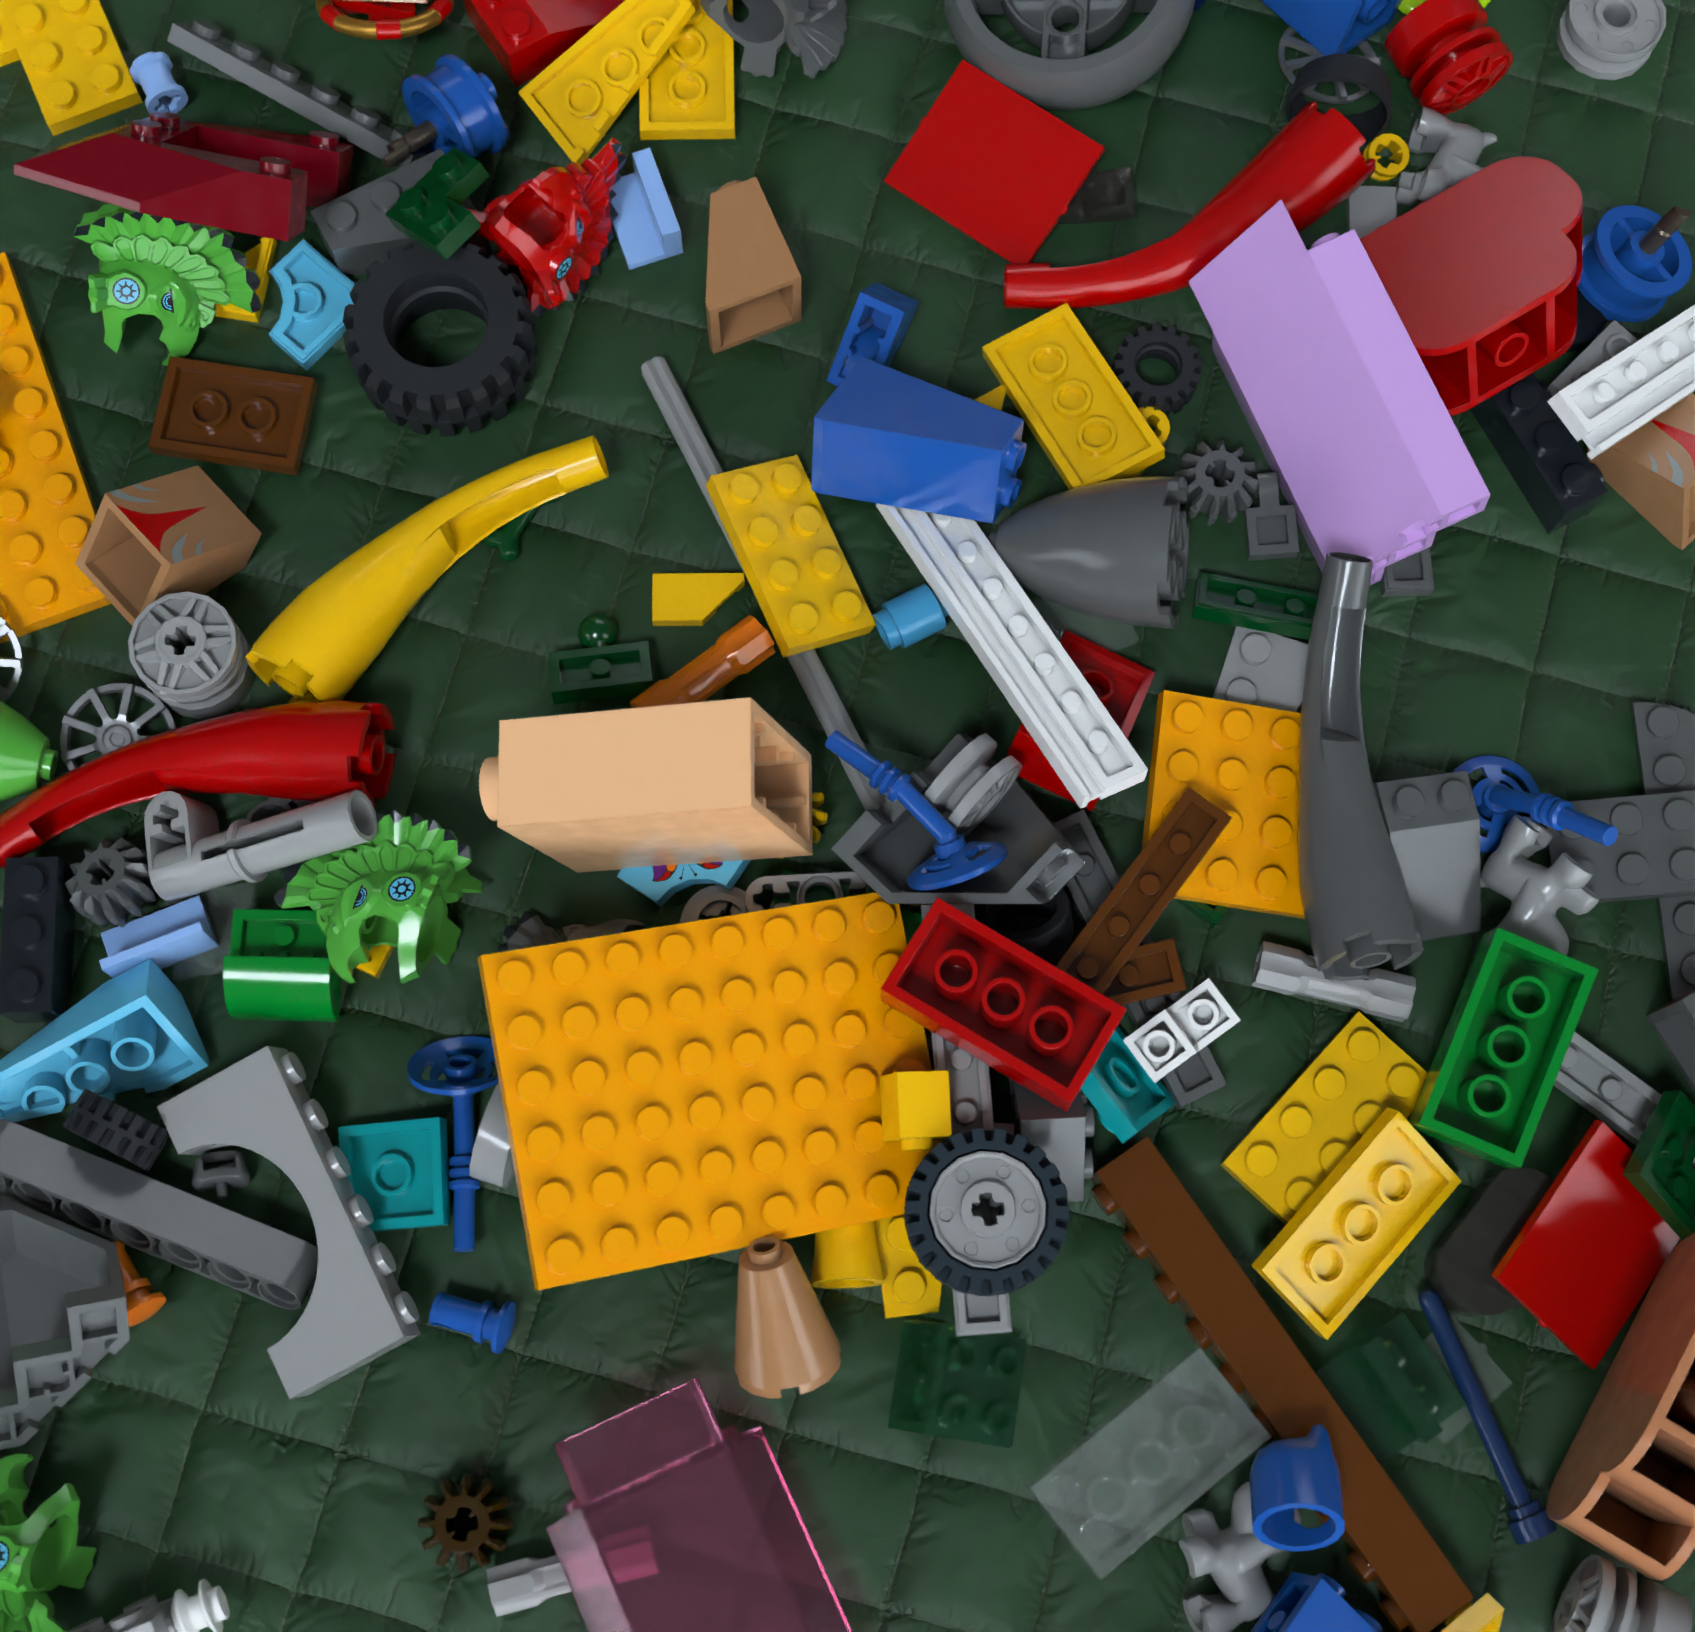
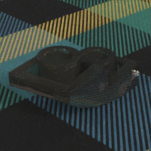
M1131 166L1089 174L1068 205L1067 213L1061 216L1057 224L1100 223L1137 218L1135 174Z

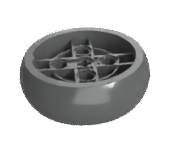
M943 0L944 14L949 31L966 62L1040 108L1064 111L1081 110L1112 102L1135 90L1151 78L1167 62L1179 45L1190 22L1195 0ZM1131 13H1149L1146 19L1126 38L1101 52L1089 55L1090 50L1112 39L1126 24ZM1005 14L1010 24L1023 39L1042 50L1041 57L1023 53L1001 41L985 26L980 15ZM1065 23L1077 25L1070 32L1057 31V28Z

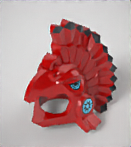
M614 137L592 159L587 158L581 165L577 162H572L565 166V168H549L542 171L535 178L520 183L511 194L501 195L494 199L483 212L468 209L481 224V227L475 234L494 241L501 249L495 251L493 255H498L508 265L519 266L523 281L527 286L526 298L529 299L532 314L539 318L543 317L547 309L559 311L563 301L574 302L575 294L578 291L587 290V279L590 276L600 274L599 262L608 257L607 244L614 238L611 226L618 216L611 203L617 195L612 189L621 179L619 170L623 167L626 157L620 152L622 144Z

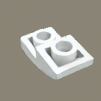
M1208 978L1169 1008L1164 1009L1126 1037L1123 1042L1152 1081L1156 1083L1239 1023L1241 1019L1212 980Z

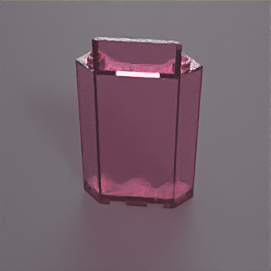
M698 1377L554 1444L576 1500L562 1507L566 1516L547 1527L546 1530L588 1632H852L761 1426L742 1433L738 1432L736 1425L721 1430Z

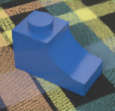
M877 282L860 291L826 381L839 386L861 357L888 367L897 350L903 344L919 301Z

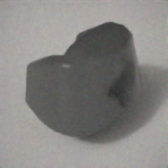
M236 1151L210 1152L196 1158L192 1178L193 1189L197 1192L216 1190L217 1199L222 1200L228 1198L227 1188L246 1187L250 1183L251 1177L244 1155Z

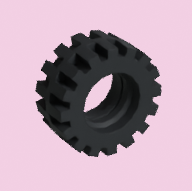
M1152 324L1150 331H1147L1145 326L1136 328L1134 336L1129 333L1124 338L1122 345H1119L1113 361L1112 371L1137 408L1154 407V410H1161L1168 418L1170 411L1177 414L1183 409L1184 404L1188 405L1192 399L1200 379L1202 360L1197 359L1199 350L1196 344L1189 346L1191 338L1185 332L1179 337L1175 335L1177 328L1170 325L1167 331L1161 330V324ZM1143 359H1162L1170 364L1175 371V380L1168 385H1151L1141 379L1136 372V365Z
M84 1089L62 1126L147 1171L150 1170L169 1137V1133L165 1129L88 1089Z

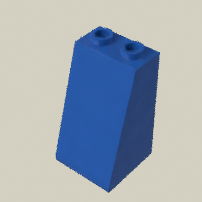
M861 357L814 416L811 490L831 496L994 523L1005 506L1011 508L1014 505L1021 489L1022 482L1016 476L1027 447L1026 443L1021 441L1024 420Z

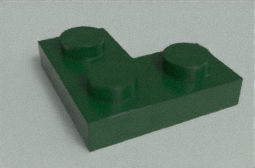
M453 147L447 154L439 157L432 165V169L412 188L404 191L399 196L397 203L385 215L396 229L447 260L481 227L473 213L461 206V204L489 177V174L479 161Z
M1681 1090L1663 1092L1623 1175L1681 1240H1684L1694 1234L1695 1170L1691 1166L1695 1158V1106Z

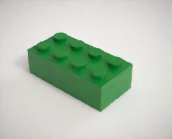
M1499 927L1485 933L1409 1123L1423 1134L1505 1169L1521 1168L1599 969Z

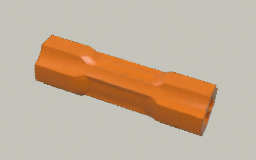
M748 615L719 636L713 646L669 678L659 680L630 701L632 708L703 702L738 675L747 674L776 652L774 649L775 643L767 629L755 617Z

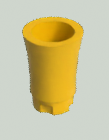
M874 1221L815 1233L814 1258L810 1278L812 1287L852 1289L873 1287L885 1283L878 1255Z

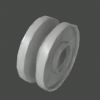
M1570 0L1557 24V44L1564 59L1578 72L1594 79L1617 80L1628 77L1645 65L1653 48L1657 45L1666 27V8L1662 0Z
M986 733L978 736L964 747L941 771L923 795L941 815L946 812L950 813L947 821L955 828L956 833L963 834L964 838L998 805L1016 781L1023 767L1020 762L1010 755L990 768L988 764L998 744Z

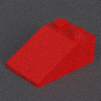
M464 0L469 20L515 87L540 74L624 2V0Z
M1065 630L1060 640L1061 645L1128 739L1156 672ZM1021 722L1005 758L1012 755L1021 763L1023 767L1019 777L1076 803ZM1099 797L1089 801L1088 805L1084 808L1092 811Z

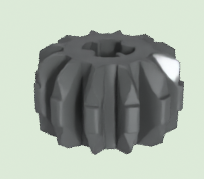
M1222 439L1217 442L1214 451H1212L1202 441L1201 444L1197 445L1195 455L1191 453L1183 455L1180 461L1182 470L1176 471L1175 476H1183L1186 479L1188 499L1187 501H1179V503L1192 504L1188 512L1190 519L1198 516L1200 512L1205 513L1208 526L1215 524L1219 514L1229 524L1235 520L1237 511L1244 512L1245 508H1250L1253 502L1250 496L1256 494L1259 480L1251 477L1256 469L1255 462L1240 461L1244 453L1242 446L1234 449L1232 453L1227 452L1225 442ZM1214 479L1218 480V487L1214 486Z
M102 838L96 851L83 848L85 859L81 863L70 864L74 877L64 884L68 889V893L72 896L70 902L73 904V908L83 917L86 916L95 925H100L103 928L110 923L124 928L128 916L131 914L142 917V905L146 902L156 901L154 892L151 890L153 886L148 872L147 853L123 838L115 843Z

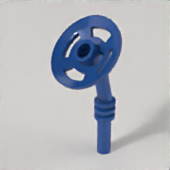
M838 730L828 737L825 743L827 749L869 778V785L874 789L878 788V792L884 796L888 794L887 797L890 801L895 802L898 800L937 840L933 843L935 853L919 863L907 876L906 882L910 889L927 891L955 885L991 870L1006 859L1008 850L1003 843L993 841L965 842L963 834H957L955 828L910 783L911 776L906 773L902 774V770L898 767L893 768V763L888 760L884 762L879 761ZM986 850L984 854L971 860L979 851Z
M1490 755L1479 756L1465 761L1453 771L1467 770V774H1470L1475 770L1481 769L1485 776V779L1479 781L1472 789L1476 807L1480 814V829L1487 831L1486 837L1480 835L1481 853L1492 854L1498 849L1505 830L1504 826L1508 824L1515 814L1518 815L1519 812L1529 814V818L1539 824L1542 823L1557 831L1570 830L1604 846H1611L1617 839L1618 829L1615 826L1574 810L1571 802L1547 792L1540 794L1539 788L1532 776L1523 767L1509 759ZM1502 769L1517 777L1527 792H1523L1518 783L1511 777L1502 774Z
M459 1036L433 1042L414 1053L407 1063V1076L415 1087L428 1093L450 1095L453 1097L454 1157L449 1158V1165L454 1168L449 1170V1177L454 1180L449 1182V1189L454 1191L453 1251L456 1252L475 1250V1190L480 1189L481 1182L469 1176L470 1161L475 1143L474 1094L490 1088L499 1082L498 1074L493 1077V1065L496 1062L492 1039L481 1036ZM467 1054H478L481 1056L476 1060L475 1057ZM430 1065L432 1067L429 1072L430 1080H423L422 1073ZM485 1073L482 1078H478L479 1074ZM441 1074H445L446 1080H439L438 1078Z

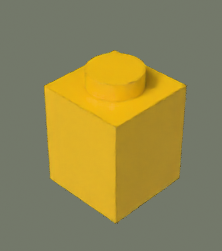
M902 1071L880 1076L883 1142L901 1141V1151H925L934 1148V1140L952 1136L949 1071Z

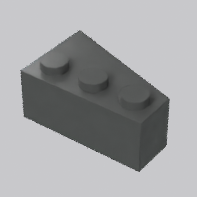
M441 148L310 211L323 243L337 268L348 277L366 274L365 270L375 260H378L381 264L389 259L387 252L398 246H401L403 251L415 247V240L396 229L385 214L397 203L399 196L423 178L432 169L434 162L444 155ZM469 197L461 204L464 208L476 210ZM475 233L460 246L466 248L467 244L472 242L484 247L486 254L492 253L489 239Z

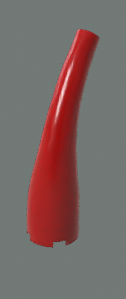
M1316 101L1309 102L1171 237L1131 254L1094 264L1050 268L1049 263L1005 264L1004 308L1055 309L1064 303H1067L1071 309L1098 307L1147 299L1189 287L1188 281L1279 200L1282 199L1298 233H1300L1345 201L1374 173L1376 168L1375 159L1364 160L1359 148L1366 140L1345 116L1332 107L1323 115L1316 111L1318 109Z
M342 700L293 702L240 711L196 722L135 741L56 778L0 814V867L5 868L6 858L24 857L45 844L46 841L89 818L121 806L153 799L164 791H173L179 794H246L319 802L350 791L359 790L368 797L373 807H375L374 798L385 799L393 778L396 754L385 753L384 730L395 729L393 717L386 705L381 703Z

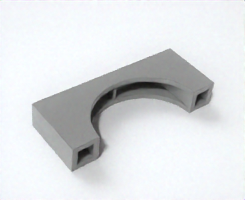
M266 1046L157 1106V1109L178 1154L200 1156L214 1149L234 1145L252 1150L278 1166L292 1180L307 1204L313 1220L318 1246L317 1275L310 1300L295 1326L280 1341L267 1349L289 1399L314 1393L417 1337L421 1333L416 1324V1321L419 1320L418 1309L411 1296L406 1291L401 1292L393 1275V1272L396 1271L394 1258L384 1243H378L373 1231L369 1227V1224L373 1222L371 1209L360 1194L355 1195L347 1178L351 1174L348 1160L337 1146H332L324 1129L328 1127L327 1116L321 1105L315 1099H310L302 1082L306 1079V1072L301 1061L293 1052H288L287 1049Z

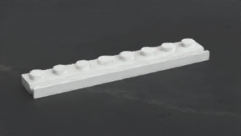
M1695 305L1568 385L1547 401L1578 442L1582 439L1591 450L1587 453L1591 460L1695 391Z
M876 503V507L1080 809L1086 807L1089 801L1098 797L1102 800L1144 781L1148 768L975 520Z

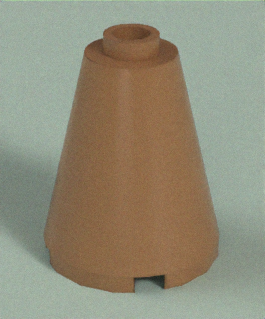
M770 1236L755 1239L741 1252L738 1260L734 1370L739 1385L752 1395L769 1399L782 1398L780 1389L797 1386L800 1395L811 1392L828 1382L840 1369V1342L792 1246L785 1241Z

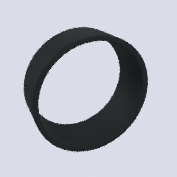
M1332 54L1316 58L1300 69L1286 103L1288 122L1309 103L1301 93L1303 89L1321 82L1344 81L1361 85L1374 92L1382 100L1377 106L1366 112L1343 115L1365 138L1366 142L1364 144L1373 141L1387 130L1392 117L1391 84L1387 74L1378 65L1355 55ZM1319 109L1316 110L1317 112L1323 115L1326 113Z

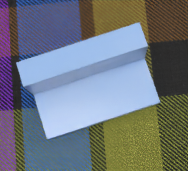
M650 148L632 153L634 173L622 176L612 189L617 195L611 203L618 213L612 225L629 270L683 253L681 229Z
M198 895L143 916V918L130 921L125 924L124 928L117 926L100 933L108 957L99 960L101 969L114 978L149 958L160 969L220 947L205 900Z

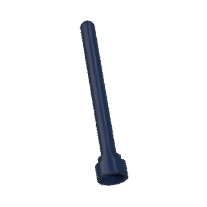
M1432 1288L1423 1289L1418 1296L1419 1304L1510 1502L1511 1507L1507 1511L1511 1519L1507 1522V1525L1516 1544L1529 1543L1557 1530V1526L1553 1520L1548 1518L1546 1506L1541 1507L1538 1498H1531L1438 1292Z

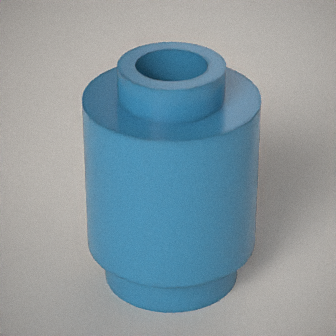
M923 583L881 604L882 610L874 613L872 616L880 637L887 648L892 650L898 646L905 649L945 629V617L949 614L934 591Z

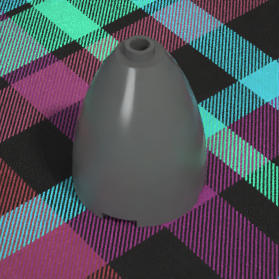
M1150 476L1115 479L1079 486L1030 504L1002 520L998 530L990 532L989 542L1020 586L1050 602L1103 620L1136 626L1175 629L1179 623V613H1172L1174 601H1180L1181 597H1185L1189 564L1190 524H1187L1186 511H1180L1179 501H1187L1188 499L1187 482L1183 476Z

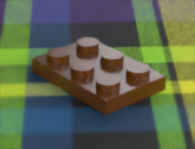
M170 356L148 447L153 454L298 476L318 384L315 378Z

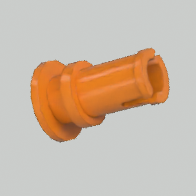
M114 1241L113 1243L117 1247L125 1289L129 1327H132L158 1312L166 1303L167 1298L162 1292L150 1293L153 1287L148 1278H141L125 1250V1245Z

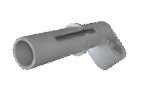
M354 790L255 822H251L248 819H239L234 821L228 830L220 832L217 813L211 805L173 791H164L150 801L144 816L150 882L155 892L165 901H176L241 880L257 883L264 880L271 871L372 841L377 833L376 813L368 797L363 792Z

